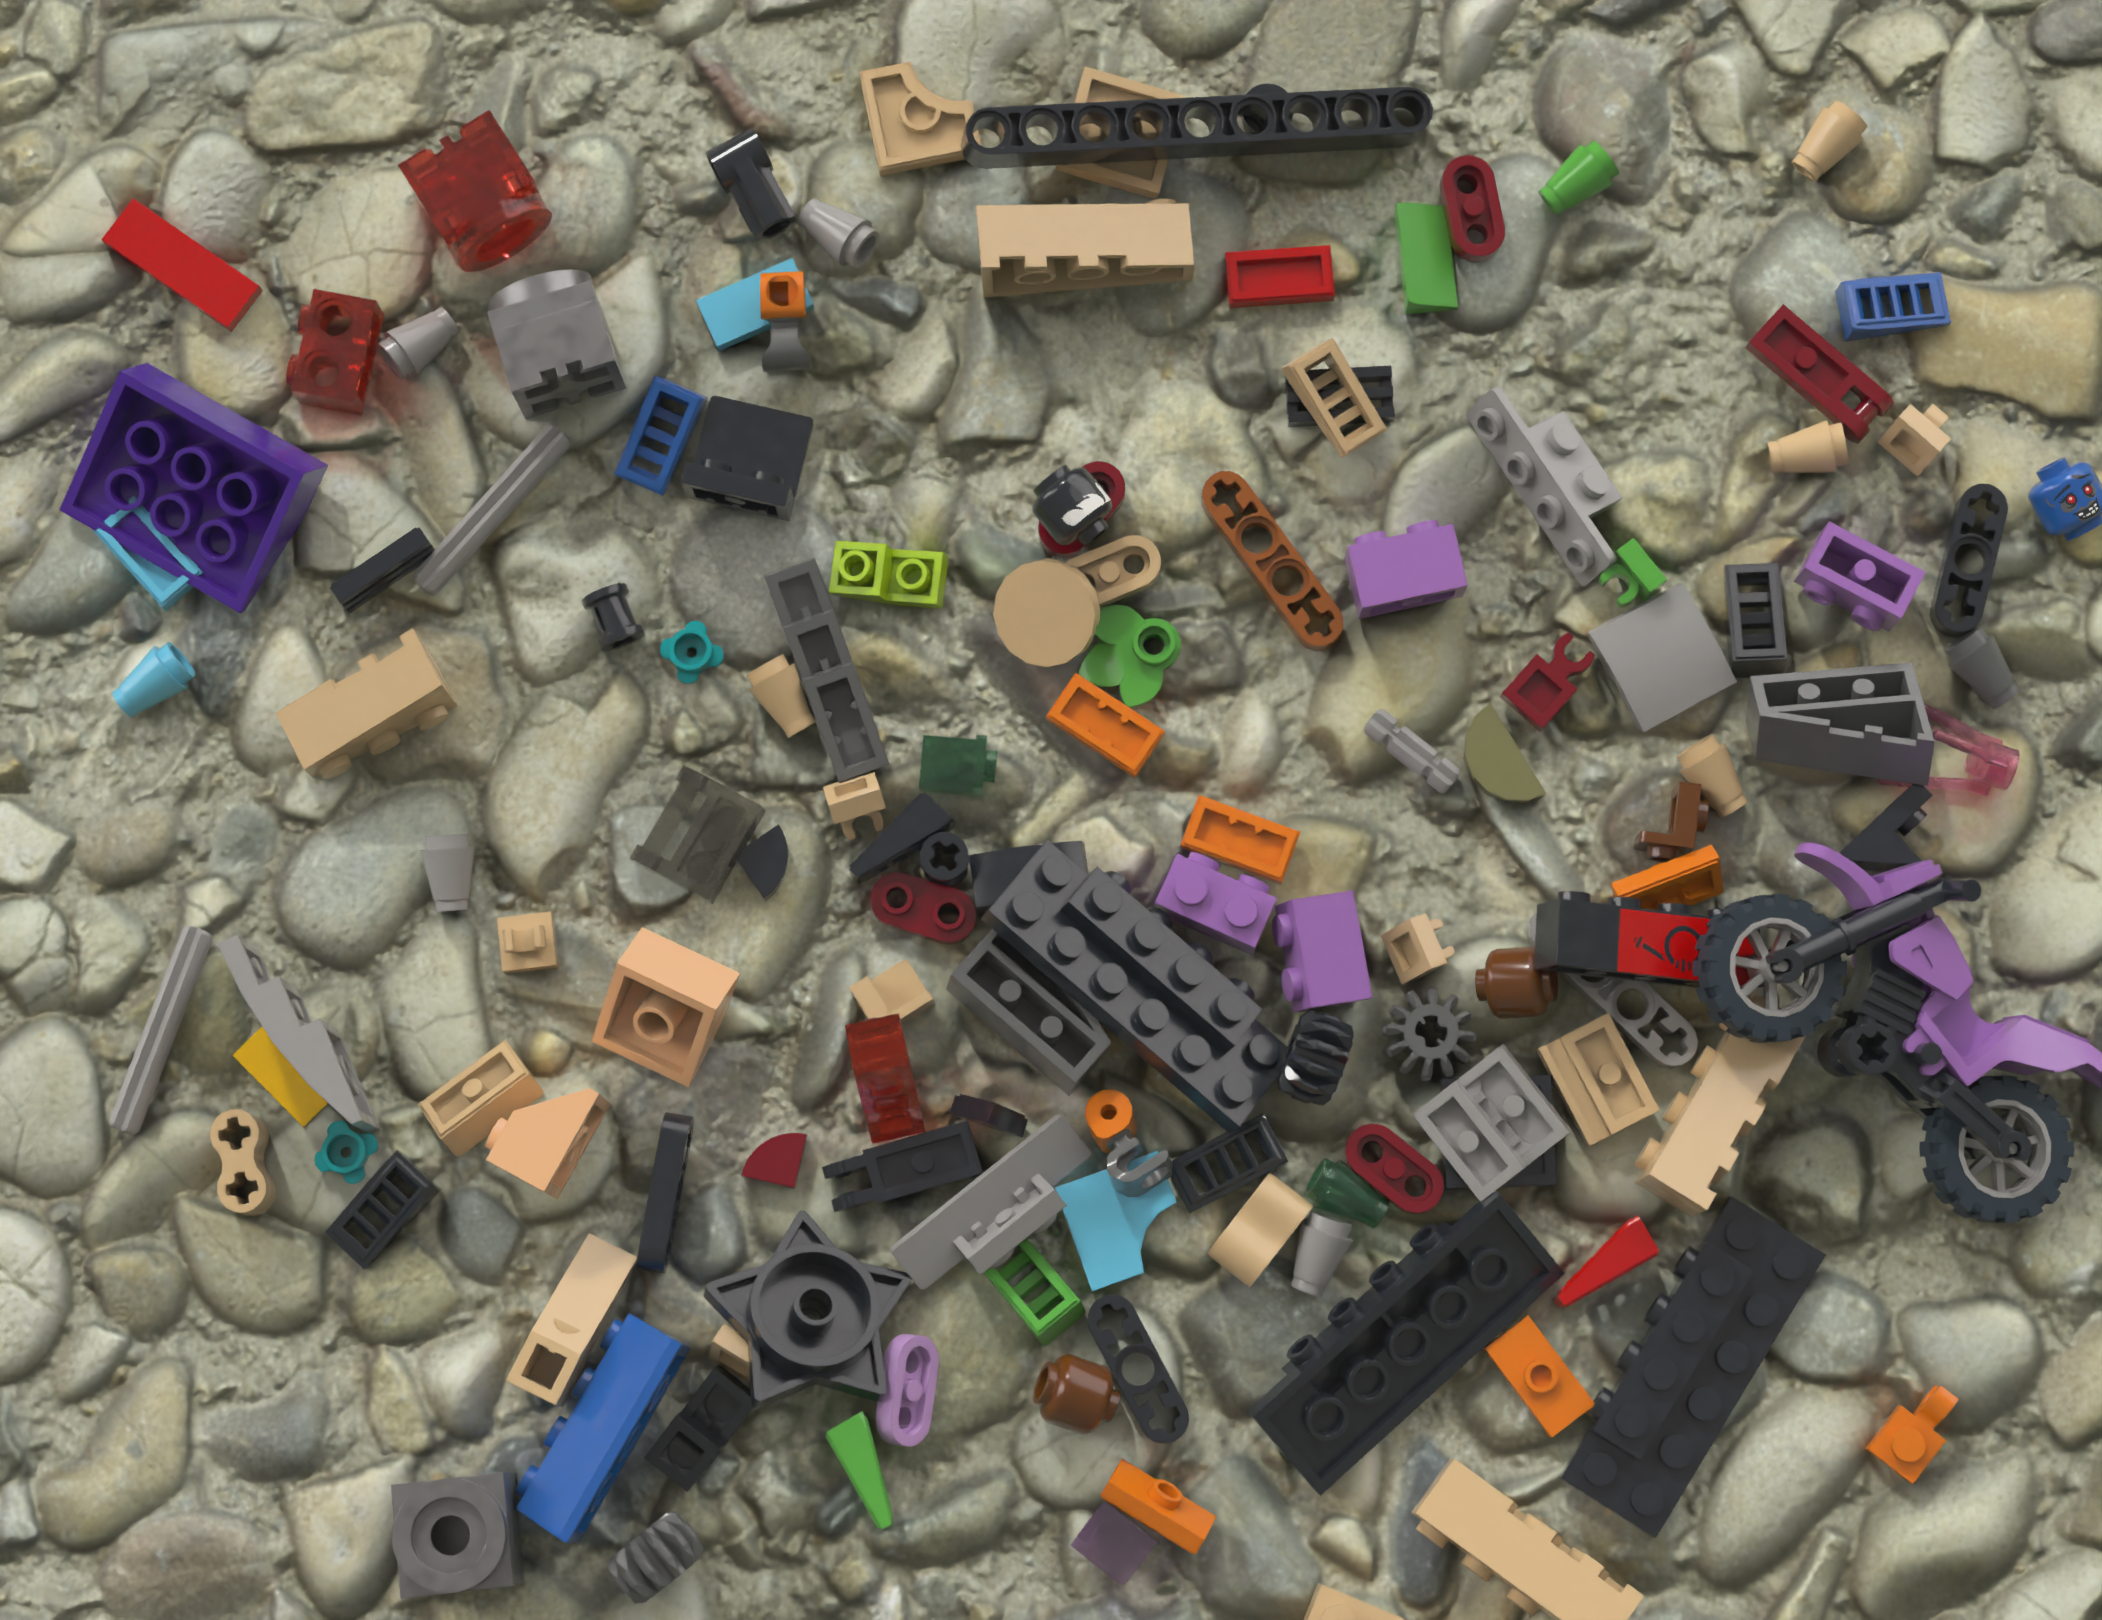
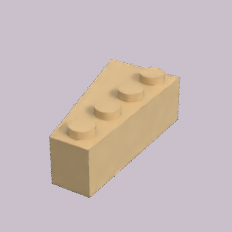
M1156 199L1146 204L976 205L983 298L1193 280L1195 264L1189 203L1177 204L1173 199Z
M1756 993L1748 996L1752 1003L1765 1008V999ZM1723 1023L1718 1024V1027L1725 1031L1724 1035L1715 1049L1706 1045L1695 1061L1690 1073L1698 1078L1687 1096L1679 1091L1671 1101L1662 1117L1664 1121L1669 1123V1126L1659 1142L1650 1138L1634 1163V1166L1642 1171L1634 1183L1689 1217L1708 1210L1716 1196V1193L1709 1189L1712 1184L1716 1186L1723 1176L1730 1171L1739 1155V1148L1735 1146L1740 1137L1744 1139L1756 1125L1767 1103L1763 1099L1768 1090L1773 1092L1778 1086L1806 1036L1783 1042L1755 1043L1750 1042L1748 1038H1738L1726 1031L1728 1028Z
M1449 1459L1411 1513L1421 1520L1416 1527L1418 1532L1441 1549L1444 1548L1448 1541L1466 1554L1461 1561L1462 1565L1487 1583L1493 1575L1512 1588L1506 1597L1532 1617L1540 1609L1553 1620H1628L1644 1598V1595L1629 1584L1626 1587H1621L1608 1577L1609 1573L1605 1570L1604 1566L1586 1553L1584 1554L1574 1547L1571 1549L1562 1543L1564 1539L1557 1532L1531 1514L1527 1513L1525 1515L1517 1509L1518 1505L1456 1459Z

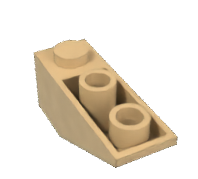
M589 1233L533 1326L506 1381L556 1406L564 1407L637 1262V1256Z

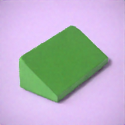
M1408 202L1396 203L1394 222L1405 315L1457 310L1458 303L1452 250L1443 206Z

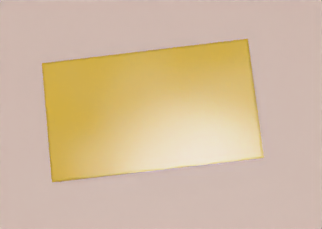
M263 1027L232 1055L303 1127L328 1104L307 1084L274 1045Z

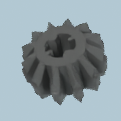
M1430 987L1425 996V1005H1422L1419 996L1414 991H1410L1405 995L1406 1004L1410 1012L1396 1004L1392 1005L1389 1010L1391 1017L1402 1025L1389 1024L1383 1027V1036L1400 1039V1042L1387 1048L1386 1055L1388 1058H1393L1405 1052L1408 1058L1400 1067V1072L1405 1075L1412 1070L1417 1062L1421 1064V1080L1429 1081L1433 1073V1064L1435 1063L1440 1074L1444 1078H1448L1453 1074V1068L1448 1057L1460 1064H1465L1470 1058L1468 1053L1457 1044H1473L1476 1041V1034L1471 1031L1459 1030L1458 1027L1468 1023L1473 1016L1470 1011H1463L1455 1017L1450 1011L1459 1000L1454 994H1451L1443 1006L1437 1005V988ZM1425 1021L1432 1022L1434 1031L1443 1035V1040L1437 1039L1433 1044V1048L1426 1047L1424 1037L1416 1036L1415 1028L1421 1030L1426 1023Z
M676 1512L666 1513L610 1558L607 1569L613 1576L614 1583L623 1594L626 1593L635 1604L645 1603L700 1559L704 1547L696 1537L697 1533L688 1521L685 1522Z

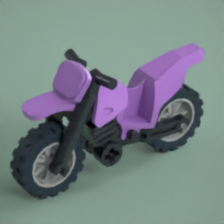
M1805 842L1798 845L1794 857L1829 879L1842 892L1853 911L1830 921L1823 913L1816 914L1812 910L1813 905L1805 900H1793L1789 898L1790 895L1771 894L1749 897L1731 903L1724 907L1725 910L1722 913L1714 915L1706 925L1708 927L1706 934L1700 935L1696 943L1695 950L1699 951L1698 960L1693 961L1692 970L1693 976H1698L1700 987L1695 988L1700 1002L1707 1003L1711 1009L1707 1013L1716 1024L1723 1023L1728 1028L1726 1030L1728 1033L1738 1038H1748L1750 1042L1789 1041L1814 1032L1818 1024L1825 1023L1834 1013L1831 1010L1833 1004L1840 1002L1841 1006L1837 1009L1835 1015L1843 1019L1841 1026L1834 1027L1825 1032L1817 1046V1056L1820 1065L1826 1072L1835 1077L1876 1075L1900 1100L1924 1119L1922 1130L1926 1131L1925 1141L1920 1142L1919 1151L1920 1157H1925L1927 1167L1922 1169L1927 1182H1933L1938 1189L1934 1194L1943 1204H1951L1954 1207L1953 1212L1965 1218H1974L1978 1222L2013 1223L2019 1222L2023 1218L2037 1216L2043 1212L2042 1207L2045 1204H2053L2061 1194L2058 1188L2061 1183H2067L2071 1175L2072 1168L2067 1167L2069 1157H2074V1142H2068L2066 1132L2071 1130L2069 1121L2066 1116H2060L2056 1110L2060 1105L2050 1094L2043 1095L2039 1092L2040 1086L2029 1080L2020 1081L2017 1077L2011 1075H1983L1991 1069L2023 1076L2042 1071L2059 1073L2069 1069L2102 1089V1052L2089 1044L2090 1040L2027 1015L2003 1017L2002 1020L1988 1023L1979 1018L1974 1012L1969 997L1970 985L1974 982L1972 972L1954 936L1941 917L1934 914L1933 907L1946 901H1976L1981 895V886L1977 881L1972 879L1938 878L1927 883L1926 881L1943 873L1940 865H1934L1932 859L1915 862L1870 876L1840 853L1820 844ZM1772 928L1779 930L1771 949L1767 950L1757 929ZM1747 937L1755 954L1746 955L1745 957L1736 956L1743 939ZM1844 953L1847 956L1852 955V963L1854 968H1856V971L1852 973L1850 978L1852 979L1851 983H1848L1846 990L1845 987L1841 986L1842 977L1847 976V961H1842L1841 954ZM1735 966L1747 969V974L1750 978L1741 987L1735 974ZM1804 972L1802 986H1800L1795 981L1798 980ZM1777 984L1782 985L1796 997L1787 1006L1779 1009ZM1764 987L1765 1008L1752 1003L1747 997L1755 988ZM1996 1108L2005 1110L2002 1119L1998 1115H1996L1991 1109ZM2016 1119L2023 1126L2026 1135L2012 1129ZM1965 1159L1977 1160L1968 1167ZM2028 1159H2029L2027 1165H2025L2022 1161H2020V1160H2028ZM1990 1163L1992 1189L1981 1185L1975 1178ZM2004 1163L2022 1176L2011 1187L2006 1189Z

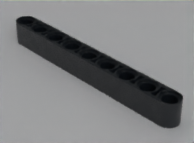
M1391 87L987 107L977 110L970 116L961 138L960 147L968 163L983 169L1402 148L1410 146L1421 136L1432 119L1433 106L1429 97L1418 88ZM1403 108L1410 111L1415 118L1416 125L1408 127L1400 124L1395 119L1393 109ZM1344 111H1354L1359 114L1363 119L1364 128H1350L1343 121L1341 113ZM1294 113L1305 115L1311 121L1313 130L1302 132L1295 129L1290 122L1289 115ZM1250 116L1256 119L1260 124L1261 133L1252 135L1242 131L1238 125L1237 118ZM1191 118L1203 121L1208 127L1209 135L1196 137L1190 134L1184 122ZM1138 121L1150 123L1156 129L1157 137L1151 140L1138 137L1133 131L1132 124ZM1088 123L1095 124L1104 132L1105 139L1097 143L1090 142L1081 135L1079 127ZM1034 126L1043 127L1049 131L1053 141L1047 145H1037L1029 139L1026 130ZM980 129H989L999 137L1000 144L992 148L983 147L977 143L973 133Z

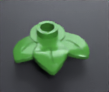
M1110 605L1100 607V620L1095 632V636L1100 642L1084 658L1079 669V675L1097 687L1112 688L1120 686L1122 700L1129 708L1143 705L1157 695L1162 686L1163 671L1171 667L1177 660L1181 648L1179 634L1169 622L1158 618L1144 620L1129 606ZM1150 638H1158L1163 642L1164 649L1157 655H1151L1145 651L1144 643Z

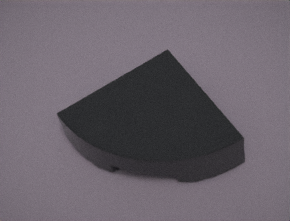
M778 824L734 854L765 901L781 886L788 866V844Z
M960 1094V1096L955 1095L949 1112L965 1120L1018 1137H1023L1028 1122L1025 1115L1007 1107Z

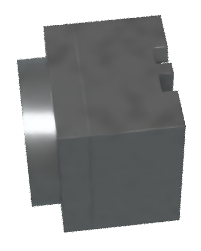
M569 269L534 275L503 288L489 300V311L487 313L511 392L525 419L556 410L559 407L558 398L568 399L570 405L581 402L579 395L580 392L588 390L590 397L597 398L626 389L603 310L589 273L582 270Z
M500 1472L391 1485L394 1517L392 1545L398 1563L400 1599L525 1584L518 1510H516L518 1503L517 1494H515V1473Z

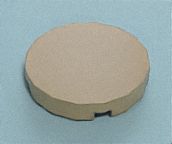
M1046 558L1022 564L1005 577L996 593L993 616L997 633L1009 652L1028 664L1050 667L1072 661L1088 649L1094 639L1096 626L1099 625L1101 610L1096 590L1083 572L1074 566L1070 567L1065 563L1058 562L1059 560Z

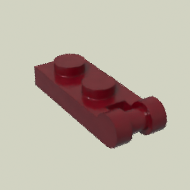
M1784 304L1745 347L1834 424L1841 423L1845 438L1853 443H1860L1870 432L1868 425L1876 416L1883 417L1894 405L1893 399L1882 387ZM1850 390L1861 401L1854 410L1841 401Z

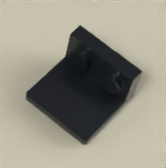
M712 396L709 401L694 463L685 462L680 483L686 498L790 521L814 426L813 419L751 403Z

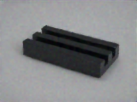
M1391 365L1351 367L1360 383L1380 382V387H1363L1370 400H1381L1382 407L1375 408L1383 422H1394L1395 410L1393 407ZM1313 369L1307 371L1306 374L1310 381L1330 369ZM1285 376L1288 427L1318 426L1309 411L1298 412L1297 404H1303V402ZM1335 379L1329 384H1339V382ZM1338 389L1318 390L1317 392L1321 399H1324ZM1348 397V398L1344 399V400L1341 401V402H1347V401H1351V400H1350V398ZM1347 409L1328 411L1334 418L1342 412L1346 411ZM1359 415L1358 417L1354 418L1346 424H1358L1366 422L1363 419V417Z
M415 527L331 584L330 589L350 614L418 568L435 549L420 527Z

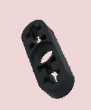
M1983 483L1971 486L1958 499L1955 505L1930 607V619L1933 626L1946 636H1963L1971 631L1983 616L2008 513V503L2005 495L1993 485ZM1979 498L1987 500L1986 509L1994 512V515H1988L1982 522L1979 535H1962L1960 531L1963 530L1969 533L1974 527L1976 511L1968 508V505H1974ZM1982 536H1989V541ZM1968 546L1979 551L1983 558L1981 571L1976 574H1966L1959 570L1955 563L1957 549ZM1948 580L1955 583V585H1949ZM1959 586H1977V591L1969 588L1963 596L1961 606L1964 611L1970 612L1969 616H1964L1958 623L1952 622L1951 612L1945 610L1944 606H1949L1955 600Z
M666 1112L664 1115L639 1242L637 1269L666 1273L692 1141L693 1116Z
M1106 1295L1097 1299L1088 1313L1087 1323L1089 1331L1142 1432L1147 1438L1156 1443L1166 1444L1176 1441L1185 1433L1188 1427V1409L1135 1308L1126 1298L1119 1295ZM1109 1304L1114 1311L1124 1309L1127 1313L1128 1318L1124 1319L1121 1323L1127 1338L1129 1339L1134 1332H1138L1143 1342L1123 1348L1115 1358L1111 1356L1108 1350V1346L1118 1344L1115 1335L1110 1329L1101 1332L1097 1327V1322L1103 1318L1101 1308ZM1143 1353L1152 1360L1154 1375L1148 1383L1140 1386L1132 1385L1123 1377L1122 1363L1130 1354ZM1160 1381H1164L1168 1389L1167 1393L1158 1394L1162 1405L1166 1409L1175 1407L1179 1412V1417L1173 1421L1175 1431L1167 1435L1162 1428L1152 1430L1149 1426L1148 1420L1155 1416L1149 1400L1139 1407L1133 1397L1134 1395L1150 1392Z

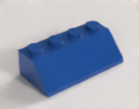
M630 1313L624 1322L615 1319L600 1344V1348L607 1351L596 1371L588 1367L582 1374L572 1393V1396L578 1399L576 1406L568 1419L559 1416L544 1441V1445L549 1447L550 1451L540 1468L533 1464L528 1468L515 1494L522 1497L516 1510L565 1543L580 1542L691 1350V1347Z

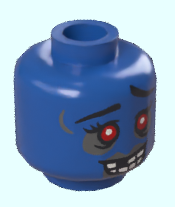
M2063 457L2036 472L2040 481L2030 489L2028 499L2048 534L2054 536L2064 535L2066 541H2069L2102 524V484L2090 464L2077 462L2069 465L2066 458Z

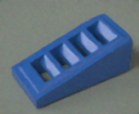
M1941 272L1843 281L1835 291L1845 342L1944 327L1951 324ZM1929 288L1933 308L1932 314L1923 313L1919 289ZM1908 291L1912 315L1904 316L1900 292ZM1888 294L1893 317H1884L1880 295ZM1869 297L1873 318H1864L1861 298Z
M655 376L614 475L664 496L698 424L708 397L665 378ZM663 397L687 406L684 416L660 406ZM656 416L679 426L676 436L651 426L654 417ZM645 436L671 446L668 455L666 456L643 446L642 442ZM636 455L663 466L659 476L633 465Z

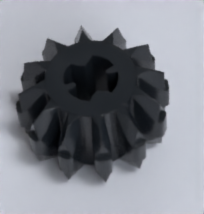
M1307 1011L1301 1015L1288 1041L1277 1079L1279 1090L1291 1095V1098L1307 1104L1313 1103L1323 1106L1329 1102L1333 1093L1336 1092L1340 1078L1343 1076L1345 1065L1349 1060L1348 1056L1354 1037L1352 1026L1340 1021V1018L1325 1012Z

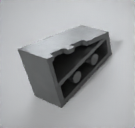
M1912 662L1750 676L1746 724L1755 760L1928 786L1935 741Z
M993 929L950 975L946 990L1068 1096L1074 1092L1104 1058L1111 1045V1041L1099 1021Z

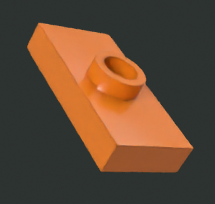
M1076 672L1046 715L1048 722L1134 778L1137 777L1165 735L1163 729Z
M1199 795L1180 848L1202 854L1212 860L1281 885L1300 831Z
M1712 845L1673 860L1658 863L1647 870L1611 883L1613 897L1640 899L1641 908L1657 910L1658 904L1679 903L1691 906L1724 893L1720 858Z
M1529 1315L1525 1316L1483 1348L1549 1438L1554 1437L1595 1404Z
M1124 1459L1120 1460L1100 1495L1106 1502L1195 1555L1217 1517L1184 1497L1181 1491L1172 1483L1162 1479H1155Z

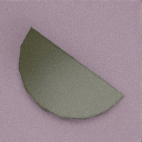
M1489 703L1474 717L1465 736L1463 759L1470 778L1485 794L1495 796L1503 801L1526 804L1545 797L1547 793L1495 709Z

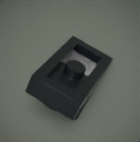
M1912 784L1839 853L1863 870L1889 871L1922 861L1895 831L1898 830L1905 837L1928 815L1921 806L1933 795L1924 785Z

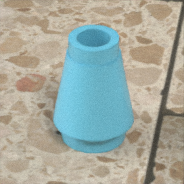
M167 642L161 648L153 646L120 684V687L112 692V695L120 708L130 717H134L139 712H143L188 689V681L196 674L183 653L175 645Z

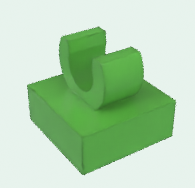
M1634 538L1615 552L1617 561L1614 565L1605 569L1598 580L1601 586H1604L1613 578H1620L1626 582L1627 592L1622 594L1615 603L1619 608L1631 604L1637 594L1644 602L1658 593L1667 581L1666 577Z

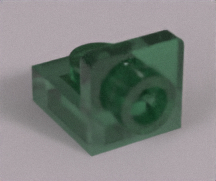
M923 735L919 791L984 797L985 782L995 783L998 751L988 750L987 735H976V739Z

